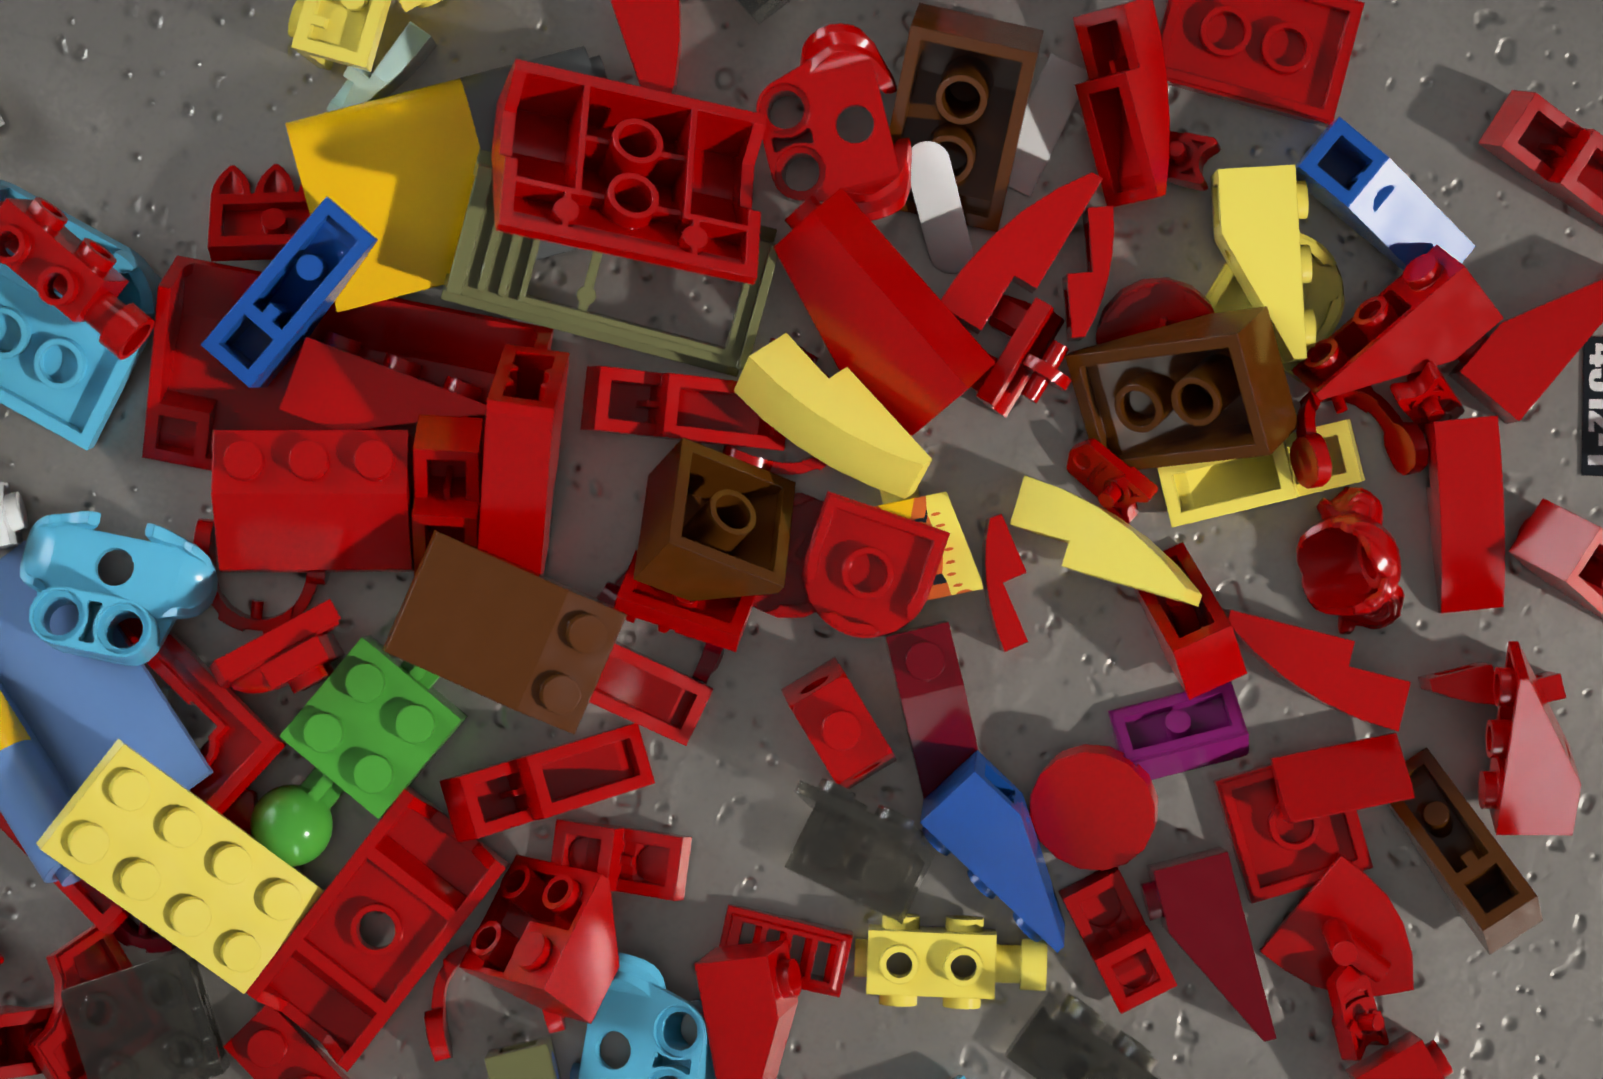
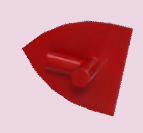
M1341 854L1259 949L1262 954L1283 970L1309 985L1328 990L1327 980L1338 965H1353L1369 977L1374 996L1414 990L1413 954L1402 919L1387 894L1365 872Z

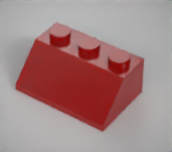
M213 430L211 498L220 572H414L412 510L415 498L414 442L409 431Z

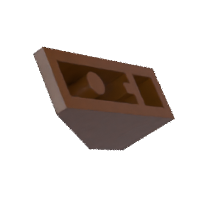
M1426 747L1405 761L1415 798L1387 805L1453 906L1488 954L1491 955L1543 921L1538 896Z

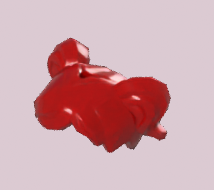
M1345 487L1331 501L1324 497L1319 501L1316 508L1320 513L1321 521L1300 537L1297 545L1296 563L1302 573V587L1308 602L1314 609L1322 613L1337 615L1339 633L1350 635L1354 631L1355 626H1363L1375 630L1393 624L1401 616L1405 595L1402 588L1398 585L1401 577L1399 549L1393 536L1382 526L1383 508L1380 500L1364 488Z

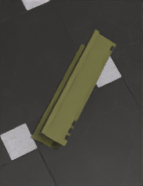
M479 149L473 172L475 179L451 271L450 274L447 273L440 299L735 377L738 376L739 370L743 371L747 359L753 351L778 260V255L773 248L776 245L774 241L777 229L760 225L757 280L754 285L742 284L725 347L588 311L589 305L596 299V292L593 288L603 255L600 252H592L584 286L577 290L578 308L527 294L541 240L495 230L492 152Z

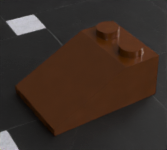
M919 3L910 26L889 128L893 145L898 139L909 137L911 147L923 141H932L943 146L950 157L967 226L998 232L1044 30ZM911 188L907 201L900 210L918 214Z
M1267 306L1207 314L1071 351L1065 356L1088 439L1094 438L1129 467L1134 466L1137 470L1268 456L1299 426Z
M434 530L382 650L510 709L575 735L627 614L605 601Z

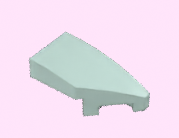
M410 21L373 73L347 66L343 75L347 78V81L330 101L327 110L330 112L389 96L424 63L436 48L437 44L432 36Z

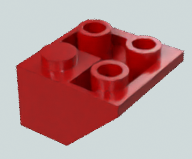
M516 854L510 868L501 880L500 887L486 915L474 933L471 944L459 967L465 972L549 1013L591 1024L620 967L609 879L601 873Z

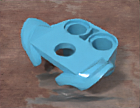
M96 511L51 514L40 518L32 526L26 540L20 565V577L26 585L37 591V596L34 598L29 609V622L33 632L41 640L58 651L125 666H139L149 662L158 653L177 619H187L201 615L213 603L217 593L218 578L212 559L196 544L160 525L147 523L145 536L150 541L94 530L98 527L101 513ZM113 550H122L129 553L134 562V571L131 577L125 583L118 586L103 583L98 574V564L101 558ZM64 605L77 606L79 620L76 627L64 635L52 634L50 619L53 613ZM128 618L140 619L143 624V633L140 640L129 648L115 647L113 632L116 626L122 620Z
M618 952L620 967L592 1023H587L581 1063H573L570 1079H674L675 1077L678 1079H716L701 1000L687 1001L667 990V983L655 965L639 957ZM686 1014H689L697 1025V1037L692 1045H689L684 1040L681 1033V1022ZM612 1031L623 1034L628 1039L631 1047V1055L628 1062L619 1069L608 1066L601 1055L602 1040Z

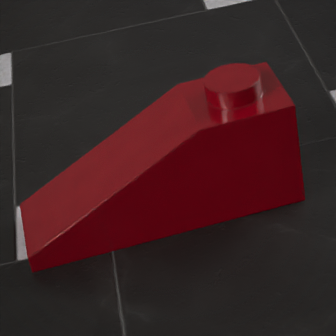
M945 620L884 636L923 800L978 750L949 622Z
M1219 846L1146 865L1150 881L1141 883L1140 887L1149 920H1161L1162 927L1264 1042L1277 1039L1228 851Z

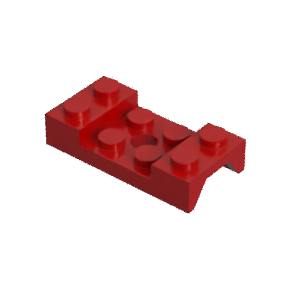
M408 786L398 796L250 986L246 994L255 1001L286 1015L318 1040L334 1061L348 1072L510 863L479 839L457 842L450 816L414 788ZM372 911H380L387 914L393 920L395 936L390 944L383 947H375L364 941L360 934V922L365 914Z

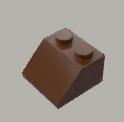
M682 438L648 475L633 580L689 601L779 593L785 585L796 482Z

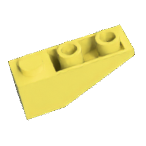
M1296 165L1217 169L1210 176L1214 241L1252 307L1267 306L1280 356L1284 363H1298L1307 359L1306 347H1315L1316 344L1315 313L1313 309H1304L1303 283H1311L1312 254L1309 244L1300 245L1299 219L1308 218L1309 198L1307 183L1305 180L1296 181Z

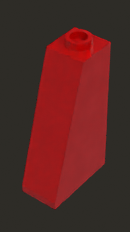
M842 187L822 204L812 195L784 220L792 230L773 248L839 371L848 367L911 437L966 392L996 363Z
M505 344L487 399L478 548L543 575L549 550L570 353Z

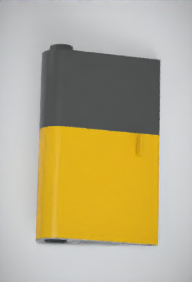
M584 46L527 60L533 63L607 79L600 55L589 58ZM512 65L285 123L310 215L328 196L378 239L334 301L337 313L444 285L447 273L450 274L472 191L475 179L473 172L479 149L492 152L497 100ZM541 240L536 260L580 248Z

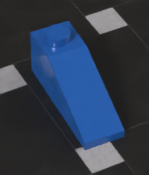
M326 196L203 341L201 346L249 388H267L301 348L305 338L310 337L378 239L335 201Z

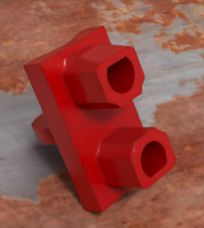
M1004 294L988 322L994 330L1010 338L999 359L989 354L996 363L971 387L977 392L976 396L990 410L1004 418H1007L1020 395L1037 404L1048 384L1065 392L1072 381L1067 375L1058 370L1069 348L1054 340L1065 320L1053 311L1054 308L1037 297L1030 304Z

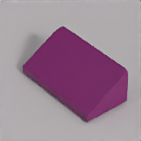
M1231 681L1191 700L1188 699L1185 692L1108 711L1117 750L1123 752V757L1131 760L1136 766L1139 764L1150 775L1151 780L1241 758L1249 753V734Z

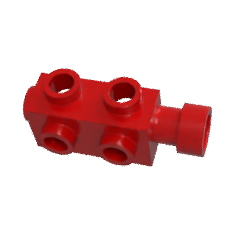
M35 197L34 200L6 198L5 201H0V263L6 264L38 291L40 298L45 303L55 306L71 321L86 322L100 334L99 343L119 360L128 358L138 350L152 332L155 321L135 303L126 305L117 298L129 281L113 268L117 262L115 257L107 249L91 239L84 238L81 241L65 227V224L68 222L66 215L43 198ZM6 248L12 251L14 255H9L6 251ZM54 288L63 295L62 298L57 296Z

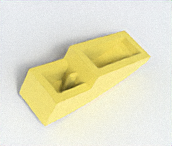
M787 333L748 357L734 392L770 426L793 444L831 468L871 487L905 499L916 491L932 458L848 367L828 378Z
M1351 419L1316 427L1317 433L1326 442L1332 462L1331 478L1322 487L1306 489L1300 485L1294 474L1290 461V449L1292 442L1297 438L1296 432H1293L1268 456L1158 467L1171 527L1364 481L1365 476Z
M1024 475L1010 525L1068 543L1062 567L1199 607L1202 597L1200 591L1180 567L1148 537L1115 514L1062 488Z

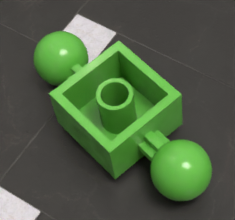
M371 635L361 637L279 736L313 764L315 768L300 785L287 784L271 789L260 798L253 809L250 819L251 836L291 866L307 864L316 859L325 850L333 831V819L330 809L344 792L349 794L377 819H380L402 791L415 781L468 717L432 687L440 676L409 662H402L399 658L382 650L383 645Z

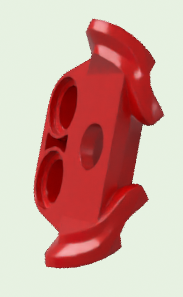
M843 23L829 24L812 33L803 45L800 66L770 83L760 93L756 103V113L767 115V123L762 140L772 180L776 188L789 201L801 205L814 195L819 202L823 203L842 187L864 214L873 221L890 216L905 205L911 189L912 147L909 137L898 139L893 145L880 90L885 94L897 92V85L875 43L860 28L854 25ZM784 96H794L799 98L804 104V114L801 121L797 125L786 129L774 126L770 114L773 104ZM852 106L865 108L871 113L874 120V128L871 135L860 143L847 142L837 132L836 122L843 110ZM807 157L815 160L819 165L820 171L816 184L806 191L791 189L786 182L788 166L799 158Z

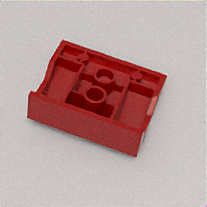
M515 58L496 105L491 153L495 230L754 285L758 275L761 212L752 209L754 166L765 132L767 115Z

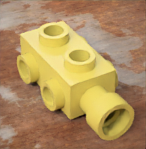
M883 913L882 925L869 924L868 939L856 938L854 977H867L866 994L879 995V1004L895 1007L916 1006L917 996L943 997L942 1006L946 1008L978 1009L981 1008V999L995 1000V983H1018L1020 990L1045 991L1047 980V943L1042 939L1039 942H1035L1032 939H1021V945L997 944L996 929H984V918L978 916L950 915L946 916L945 927L920 926V915ZM901 952L910 957L912 966L907 973L897 975L888 969L887 960L892 954ZM960 955H968L976 962L975 971L968 977H959L951 969L953 960Z

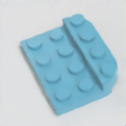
M0 180V201H5L6 198L35 199V195L10 182ZM62 211L68 218V222L65 224L68 230L81 241L84 238H88L97 242L115 257L117 262L113 268L129 281L117 298L126 305L135 303L155 321L158 285L162 281L159 275L154 273L145 259L131 248ZM6 248L8 254L13 256L14 253ZM0 263V403L87 451L95 446L149 337L154 335V328L138 350L128 358L119 360L99 343L100 334L86 322L71 321L55 306L45 303L40 298L38 291L6 264ZM54 288L57 296L62 298L63 295Z

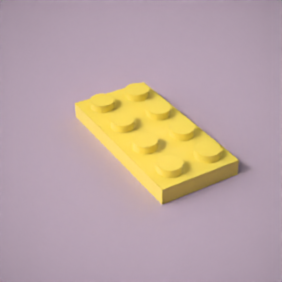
M119 738L36 842L37 846L44 853L243 994L246 993L324 892L319 885L283 861L254 837Z

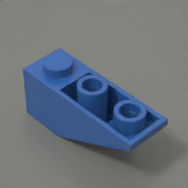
M1341 117L1326 127L1296 164V181L1305 180L1308 193L1403 271L1413 259L1426 254L1436 245L1440 246L1460 263H1463L1476 247L1386 154Z
M976 750L923 800L920 823L923 825L922 832L927 841L938 852L945 856L952 853L969 869L967 874L970 880L982 894L990 899L998 896L1014 911L1013 918L1016 924L1030 939L1035 942L1043 939L1058 953L1064 947L1065 921L1023 793Z

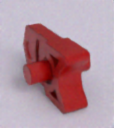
M1170 131L1167 182L1190 189L1207 191L1208 184L1203 176V168L1208 159L1220 152L1221 147L1214 137Z
M1433 361L1428 362L1423 371L1408 374L1407 382L1393 383L1389 386L1398 405L1419 426L1424 434L1425 423L1455 420L1465 412L1460 400Z
M1089 438L1075 444L1069 451L1067 471L1092 492L1106 510L1128 524L1138 515L1137 502H1149L1158 491L1156 484L1134 466L1129 467L1094 438Z
M1338 965L1327 980V989L1334 1014L1332 1025L1342 1060L1361 1061L1368 1045L1387 1046L1389 1044L1384 1018L1381 1011L1377 1010L1369 977L1353 965Z

